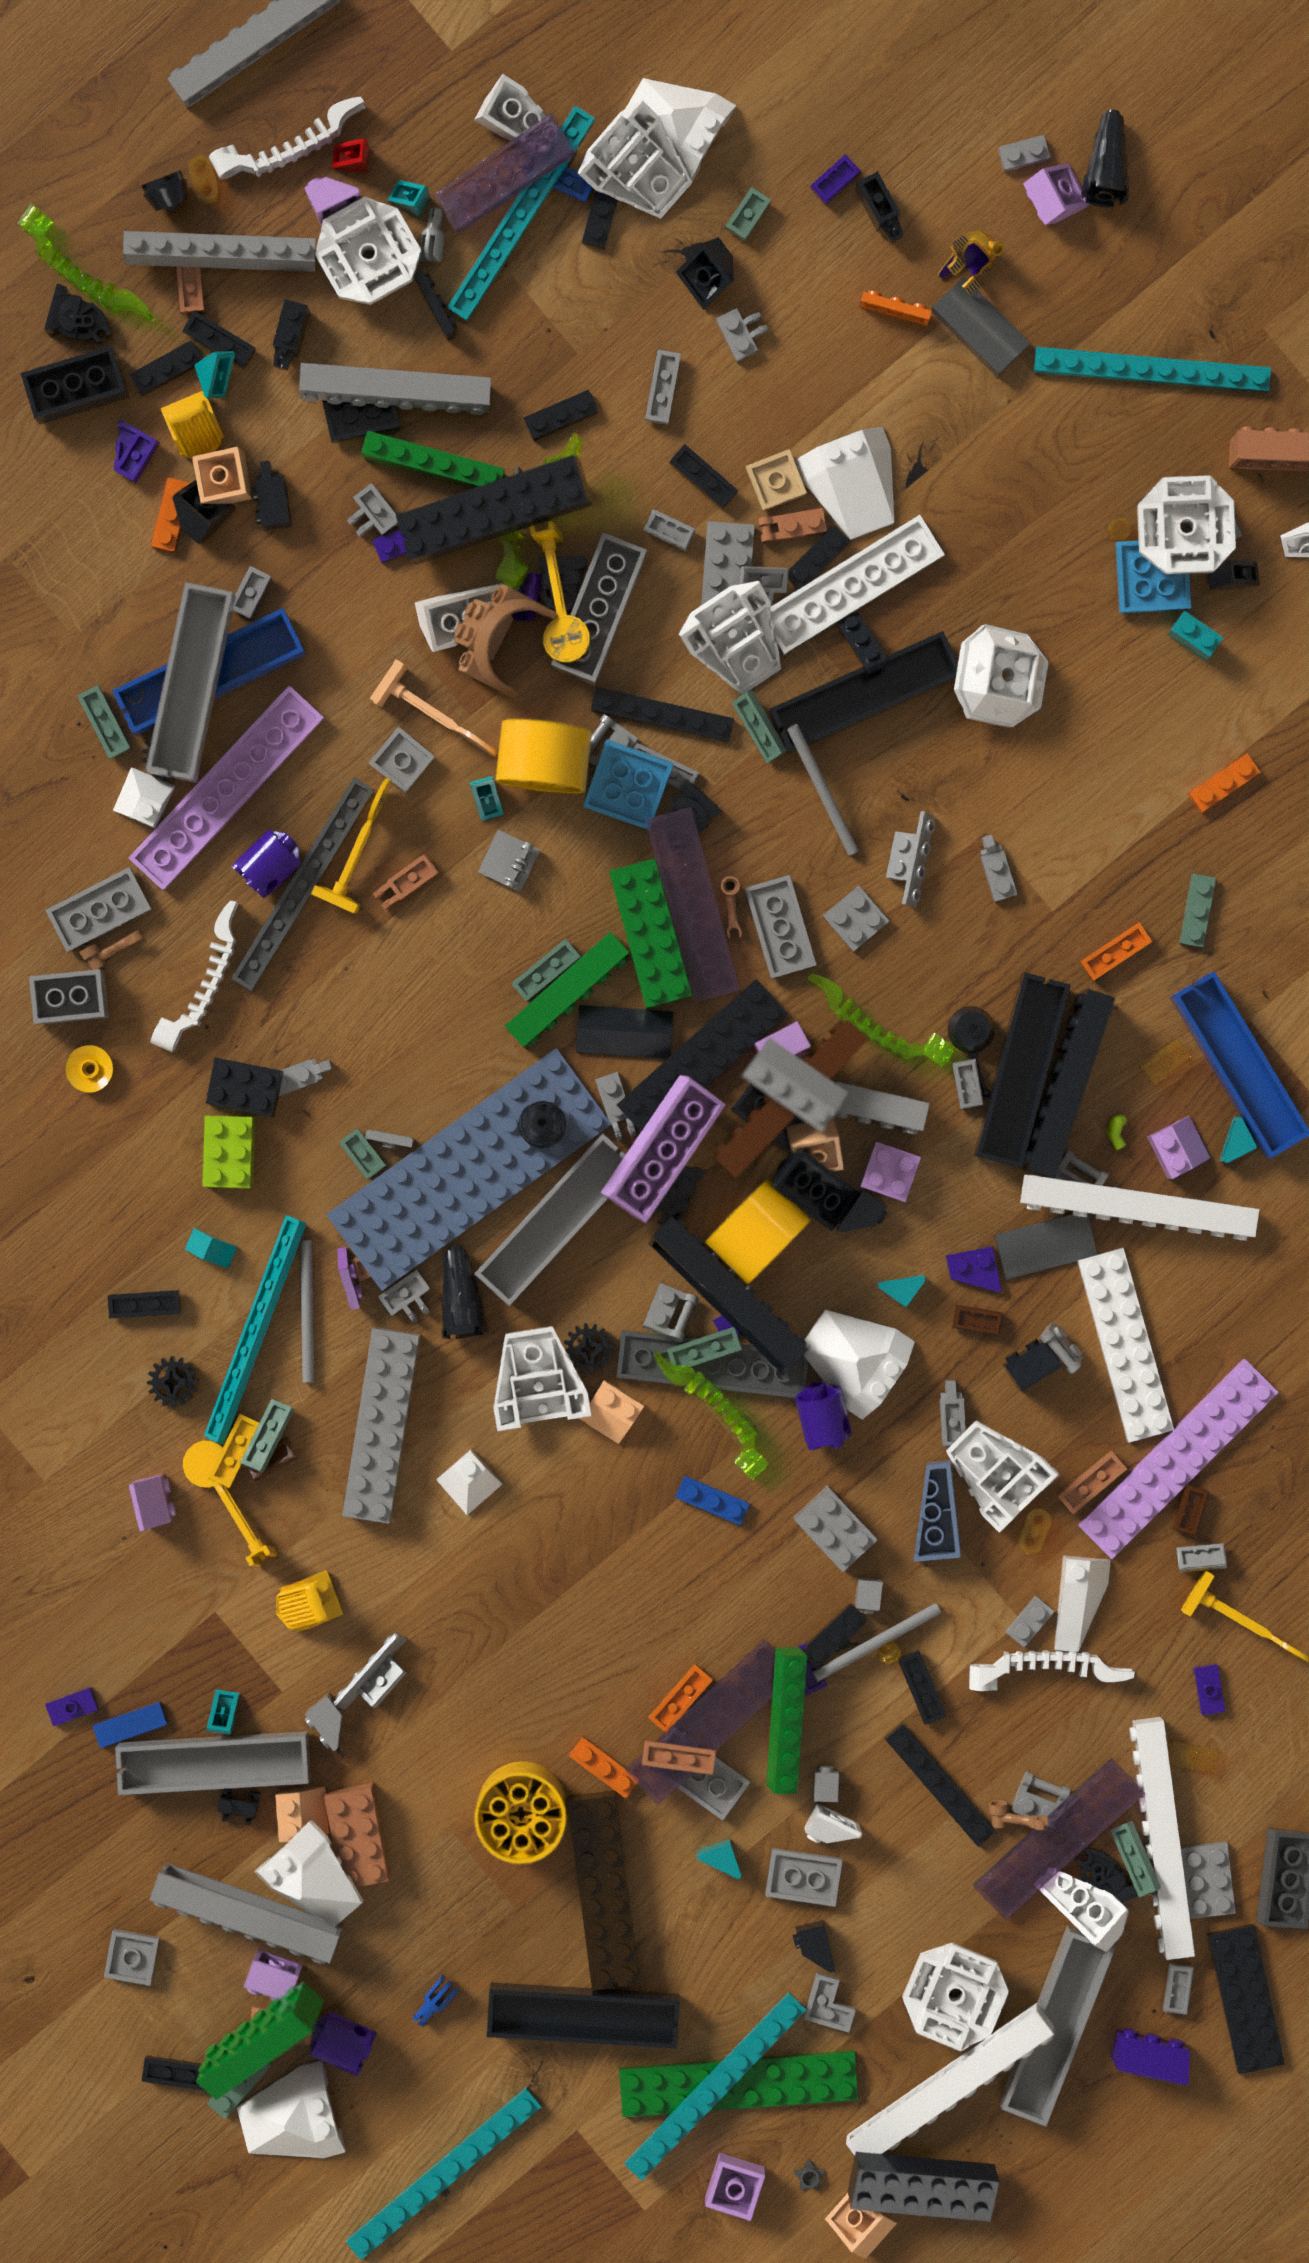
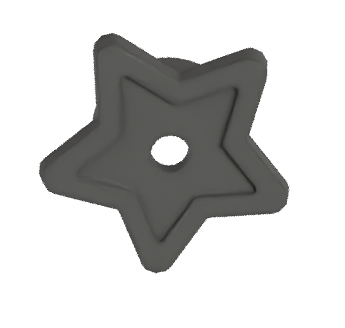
M808 2160L803 2169L795 2170L794 2174L801 2180L800 2190L806 2188L820 2189L819 2179L825 2173L824 2169L815 2168L812 2162Z

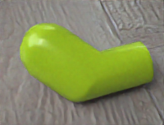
M1122 1114L1113 1116L1107 1127V1135L1116 1151L1126 1146L1121 1132L1124 1125L1127 1124V1119Z

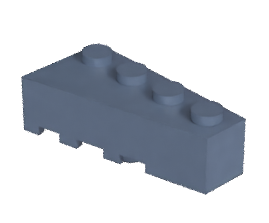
M951 1460L927 1462L913 1562L961 1558L962 1551Z

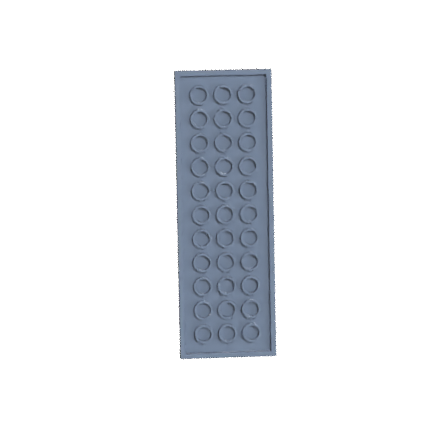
M556 1048L326 1215L375 1283L383 1291L612 1124ZM536 1101H548L555 1104L561 1109L566 1119V1129L562 1139L557 1144L542 1149L531 1146L522 1138L519 1132L518 1124L522 1111L525 1107ZM539 1118L537 1123L540 1127H544L547 1124V1120Z

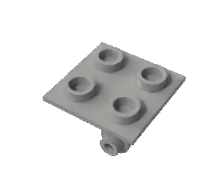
M498 830L478 872L521 892L541 850L528 842H523Z

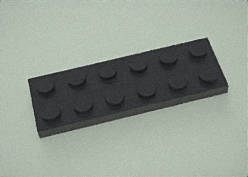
M1254 1924L1207 1933L1237 2073L1244 2074L1285 2065Z

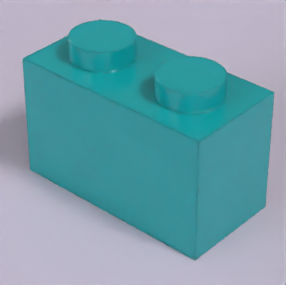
M1186 611L1178 617L1167 633L1168 636L1204 661L1210 658L1223 639L1221 635Z

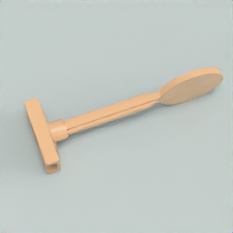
M397 659L394 661L370 697L374 704L382 708L391 694L397 698L401 697L446 728L458 732L479 749L495 758L497 757L498 752L487 743L459 727L452 719L406 690V686L399 681L407 671V668Z

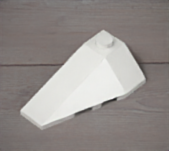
M511 582L415 602L420 628L432 652L458 645V643L453 641L455 630L463 622L466 616V608L470 602H473L474 598L491 604L494 591L501 584L512 588Z
M1063 1555L1055 1650L1079 1652L1108 1586L1111 1560Z
M1050 1866L1033 1883L1095 1946L1106 1953L1121 1937L1128 1909L1111 1893L1098 1889Z

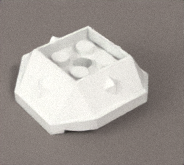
M364 196L323 220L315 256L339 299L372 305L412 282L422 251L398 208ZM371 250L375 252V255L371 259L363 258L364 252Z
M1211 476L1163 477L1137 506L1139 554L1164 574L1212 573L1236 548L1234 500ZM1180 524H1189L1191 532L1184 533L1180 529Z
M987 624L981 625L961 643L954 691L964 708L963 711L966 718L1010 728L1041 709L1048 660L1027 634ZM1002 671L1005 672V680L1002 677Z
M949 1943L920 1953L902 1998L916 2033L962 2051L992 2034L1009 1991L996 1960L955 1943ZM952 1989H960L961 1994L958 1997L952 1998L949 1996V1992Z

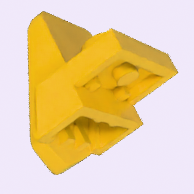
M203 391L161 408L181 456L185 455L193 459V456L215 452L221 445V439L225 438L210 402L204 397Z
M327 1570L279 1588L280 1593L276 1596V1615L288 1629L295 1630V1632L310 1629L343 1615Z

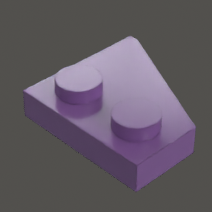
M347 1247L338 1248V1270L351 1310L360 1308V1299L363 1298L360 1284L356 1285L355 1278H357L354 1264L351 1265Z

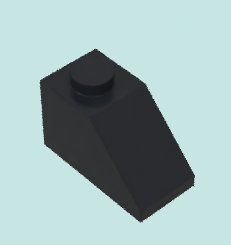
M1239 560L1222 562L1214 572L1207 573L1209 589L1229 590L1260 585L1257 562Z
M862 1190L836 1230L847 1232L872 1227L876 1223L880 1225L887 1215V1212L884 1211L887 1206Z
M823 1920L796 1926L797 1934L793 1935L795 1948H801L802 1956L830 1973L835 1972Z

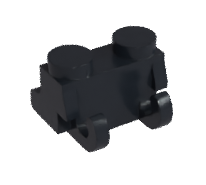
M232 1788L222 1789L218 1804V1812L224 1814L222 1821L227 1822L229 1814L241 1815L247 1818L245 1825L250 1826L252 1817L256 1818L261 1792L251 1791L250 1797L254 1798V1801L251 1802L227 1798V1794H232Z

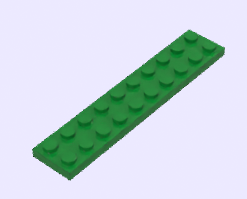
M854 2050L761 2057L710 2111L858 2100ZM722 2060L619 2067L622 2117L671 2114Z

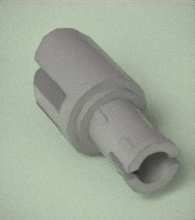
M429 208L427 228L421 234L420 249L422 252L419 259L421 262H442L445 234L441 231L444 214L442 209L434 208L433 211V208Z

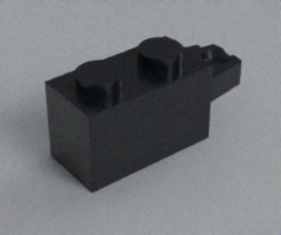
M877 171L858 181L855 191L876 231L881 230L890 243L902 238L903 232L898 220L900 212L879 172Z
M284 300L272 344L275 349L273 362L275 368L288 371L293 358L299 357L311 313L308 305Z
M270 461L260 462L261 475H256V487H252L253 499L258 501L259 510H255L257 524H261L264 531L292 527L286 480L283 475L278 476V473H272Z

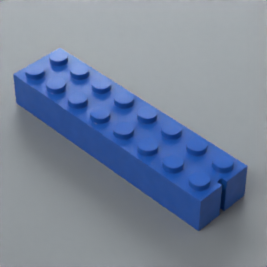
M284 608L228 634L214 699L307 655ZM168 664L112 690L121 710L125 712L124 717L132 733L137 737L155 728Z
M1215 971L1204 975L1191 983V985L1169 996L1265 1158L1271 1159L1308 1137L1309 1129Z

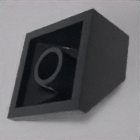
M719 237L703 243L676 271V274L703 310L734 281L733 256Z
M197 480L191 482L172 497L181 529L198 544L211 537L236 508L233 504H201Z

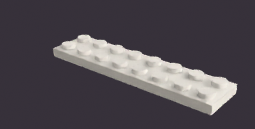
M918 515L771 606V617L775 627V641L783 655L944 557L945 554L921 515Z
M1124 1248L1078 1260L1079 1270L1127 1442L1137 1441L1174 1430Z

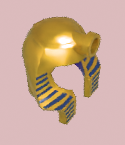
M976 230L966 233L951 245L950 248L953 253L939 270L938 276L944 278L950 273L956 276L965 266L968 267L972 277L962 287L970 295L975 290L984 287L991 264L996 256H1000L1004 252V244L1000 241H995L985 231Z

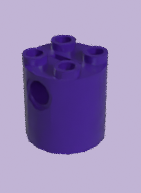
M268 829L235 861L232 867L246 879V883L255 892L257 891L265 898L302 864L299 856V846L287 833Z
M824 1381L810 1383L796 1395L795 1401L808 1449L816 1450L830 1445V1448L843 1446V1440L850 1437L852 1431L841 1387L834 1384L827 1385Z
M329 2011L326 2016L316 2020L312 2031L310 2055L358 2077L363 2067L364 2059H367L370 2054L377 2032L333 2011Z

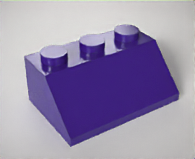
M1124 2028V2031L1116 2030L1111 2059L1118 2071L1188 2086L1190 2051L1182 2040L1170 2038V2041L1163 2040L1159 2035L1147 2033V2036L1140 2035L1138 2031L1130 2028Z

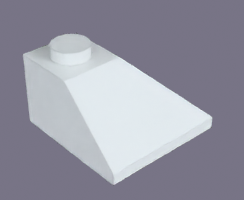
M131 767L113 811L156 829L160 824L175 785L163 782L158 778L155 779L151 775Z
M470 1449L436 1479L466 1515L503 1484L473 1449Z
M816 1803L804 1827L805 1833L808 1834L807 1837L816 1843H820V1841L831 1843L860 1838L862 1834L859 1823L819 1803Z

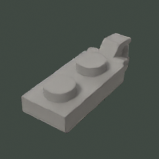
M992 835L983 837L982 842L985 850L980 851V859L994 902L1018 895L1001 845H995Z
M309 1059L281 1070L284 1072L279 1096L319 1082L318 1080L323 1079V1072L333 1069L330 1060L317 1063L316 1059Z
M945 1380V1393H940L939 1399L943 1447L951 1446L966 1431L962 1392H956L955 1380Z

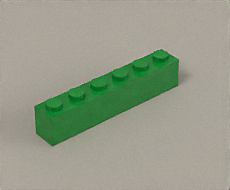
M368 430L361 451L364 460L469 489L503 479L506 475L505 469Z
M610 931L509 1021L505 1027L524 1048L527 1045L531 1048L541 1039L538 1036L545 1029L549 1032L558 1024L556 1019L562 1014L567 1016L576 1008L574 1003L581 998L584 1001L594 992L591 988L599 982L602 985L611 977L609 972L615 966L620 969L629 961L627 958L629 955L628 950Z
M776 1647L766 1778V1785L774 1794H797L807 1666V1655L799 1647Z

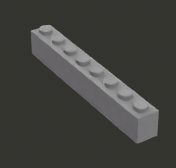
M341 0L272 1L262 13L252 15L242 27L233 28L222 41L217 40L209 46V50L202 55L197 54L193 56L189 64L172 71L170 77L167 78L170 86L186 109H188L340 3Z
M124 231L123 256L125 265L315 272V238Z
M301 363L299 399H304L306 402L324 400L331 404L350 402L355 406L375 404V406L380 408L396 405L405 410L416 407L423 408L425 411L442 409L449 413L468 411L473 415H482L489 412L491 378Z

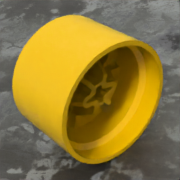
M534 720L502 721L495 782L506 786L536 791L584 793L586 790L592 732L584 728Z
M769 1178L705 1242L747 1284L811 1221L795 1203L772 1187L773 1182Z
M513 1762L498 1768L483 1784L475 1810V1827L482 1844L495 1857L509 1863H531L548 1855L561 1840L565 1829L567 1798L564 1788L550 1770L533 1762ZM533 1779L542 1782V1784L533 1794L530 1788ZM502 1781L505 1782L509 1791L507 1796L496 1786ZM515 1787H522L525 1789L526 1794L522 1797H517L513 1794V1789ZM536 1798H544L547 1801V1805L543 1808L537 1807L534 1803ZM502 1800L506 1807L503 1810H496L493 1802ZM519 1807H523L524 1811H528L525 1812L523 1817L517 1812ZM559 1808V1817L545 1815L547 1811ZM484 1813L493 1814L497 1818L486 1821ZM543 1821L548 1824L549 1828L542 1832L537 1830L535 1825ZM518 1823H525L526 1825L520 1826ZM498 1824H503L507 1827V1832L499 1834L495 1831L494 1827ZM510 1835L513 1837L511 1844L507 1845L503 1843L504 1840ZM518 1835H525L529 1841L521 1845L517 1843L516 1837ZM532 1835L539 1837L542 1842L536 1845Z

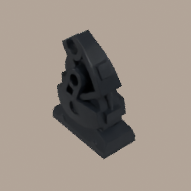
M56 284L44 328L47 335L55 336L60 333L65 338L87 341L93 338L99 345L102 343V340L98 338L100 332H105L108 338L111 337L109 326L101 309H98L93 302L87 303L83 301L80 296L69 295L66 286Z
M585 556L556 557L567 613L572 611L578 597V590L581 585L579 571L586 569ZM538 557L539 567L542 569L540 574L541 598L546 604L545 607L556 611L546 557ZM547 591L551 592V599L547 597Z
M687 778L680 784L683 793L676 796L673 800V805L666 812L663 824L668 847L672 849V842L675 839L681 841L680 849H684L686 840L697 837L709 825L711 817L718 816L722 812L719 806ZM692 828H695L691 833L686 834L687 831H689Z
M686 1165L683 1167L664 1195L663 1201L658 1204L652 1213V1216L657 1211L663 1213V1219L657 1221L659 1225L664 1224L671 1216L674 1219L680 1217L689 1207L690 1199L695 1194V1180L703 1178L705 1169Z
M1081 1847V1852L1087 1853L1088 1856L1085 1860H1081L1076 1856L1075 1860L1081 1865L1080 1877L1083 1882L1111 1893L1120 1903L1138 1897L1132 1882L1126 1883V1877L1123 1871H1120L1117 1867L1115 1859L1103 1850ZM1087 1870L1090 1872L1089 1878L1087 1877Z

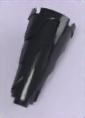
M1114 109L1107 110L1101 116L1099 129L1095 134L1092 155L1081 189L1082 199L1086 196V203L1098 207H1114V201L1118 200L1120 206L1126 203L1129 198L1124 116Z
M536 1101L525 1107L522 1111L518 1124L519 1132L522 1138L531 1146L542 1149L557 1144L562 1139L566 1129V1119L561 1109L555 1104L548 1101ZM539 1118L547 1120V1124L544 1127L538 1125L537 1121Z
M461 1245L450 1246L448 1251L445 1252V1256H443L442 1339H451L450 1335H456V1339L481 1336L484 1333L488 1334L489 1325L486 1322L483 1304L473 1276L469 1253L462 1249Z

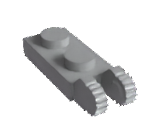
M618 1072L595 1079L617 1141L623 1140V1135L617 1122L626 1119L629 1134L632 1137L636 1136L634 1125L616 1106L625 1097Z

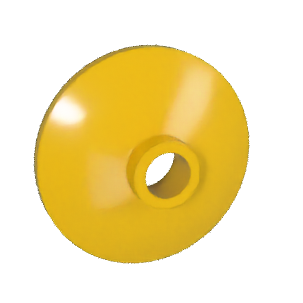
M93 1045L82 1046L70 1054L66 1062V1075L71 1085L76 1089L89 1093L97 1092L110 1082L113 1075V1063L108 1053L100 1047ZM89 1065L95 1067V1071L92 1074L87 1071Z

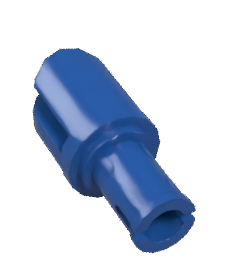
M441 1975L424 1996L425 2003L413 2016L415 2022L423 2016L418 2023L420 2026L424 2027L435 2012H442L460 1991L456 1987L443 2001L442 1998L453 1985L449 1981L436 1995L434 1992L446 1979L444 1975Z

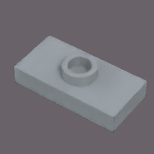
M655 509L652 510L643 529V532L685 552L696 531L695 528Z
M976 1059L952 1063L960 1109L983 1106L984 1102Z
M370 1129L366 1131L365 1136L366 1139L381 1141L382 1147L395 1149L396 1145L413 1148L415 1141L411 1137Z
M1224 1543L1176 1548L1179 1573L1227 1568Z
M1169 1963L1163 2004L1164 2012L1188 2015L1193 1966Z

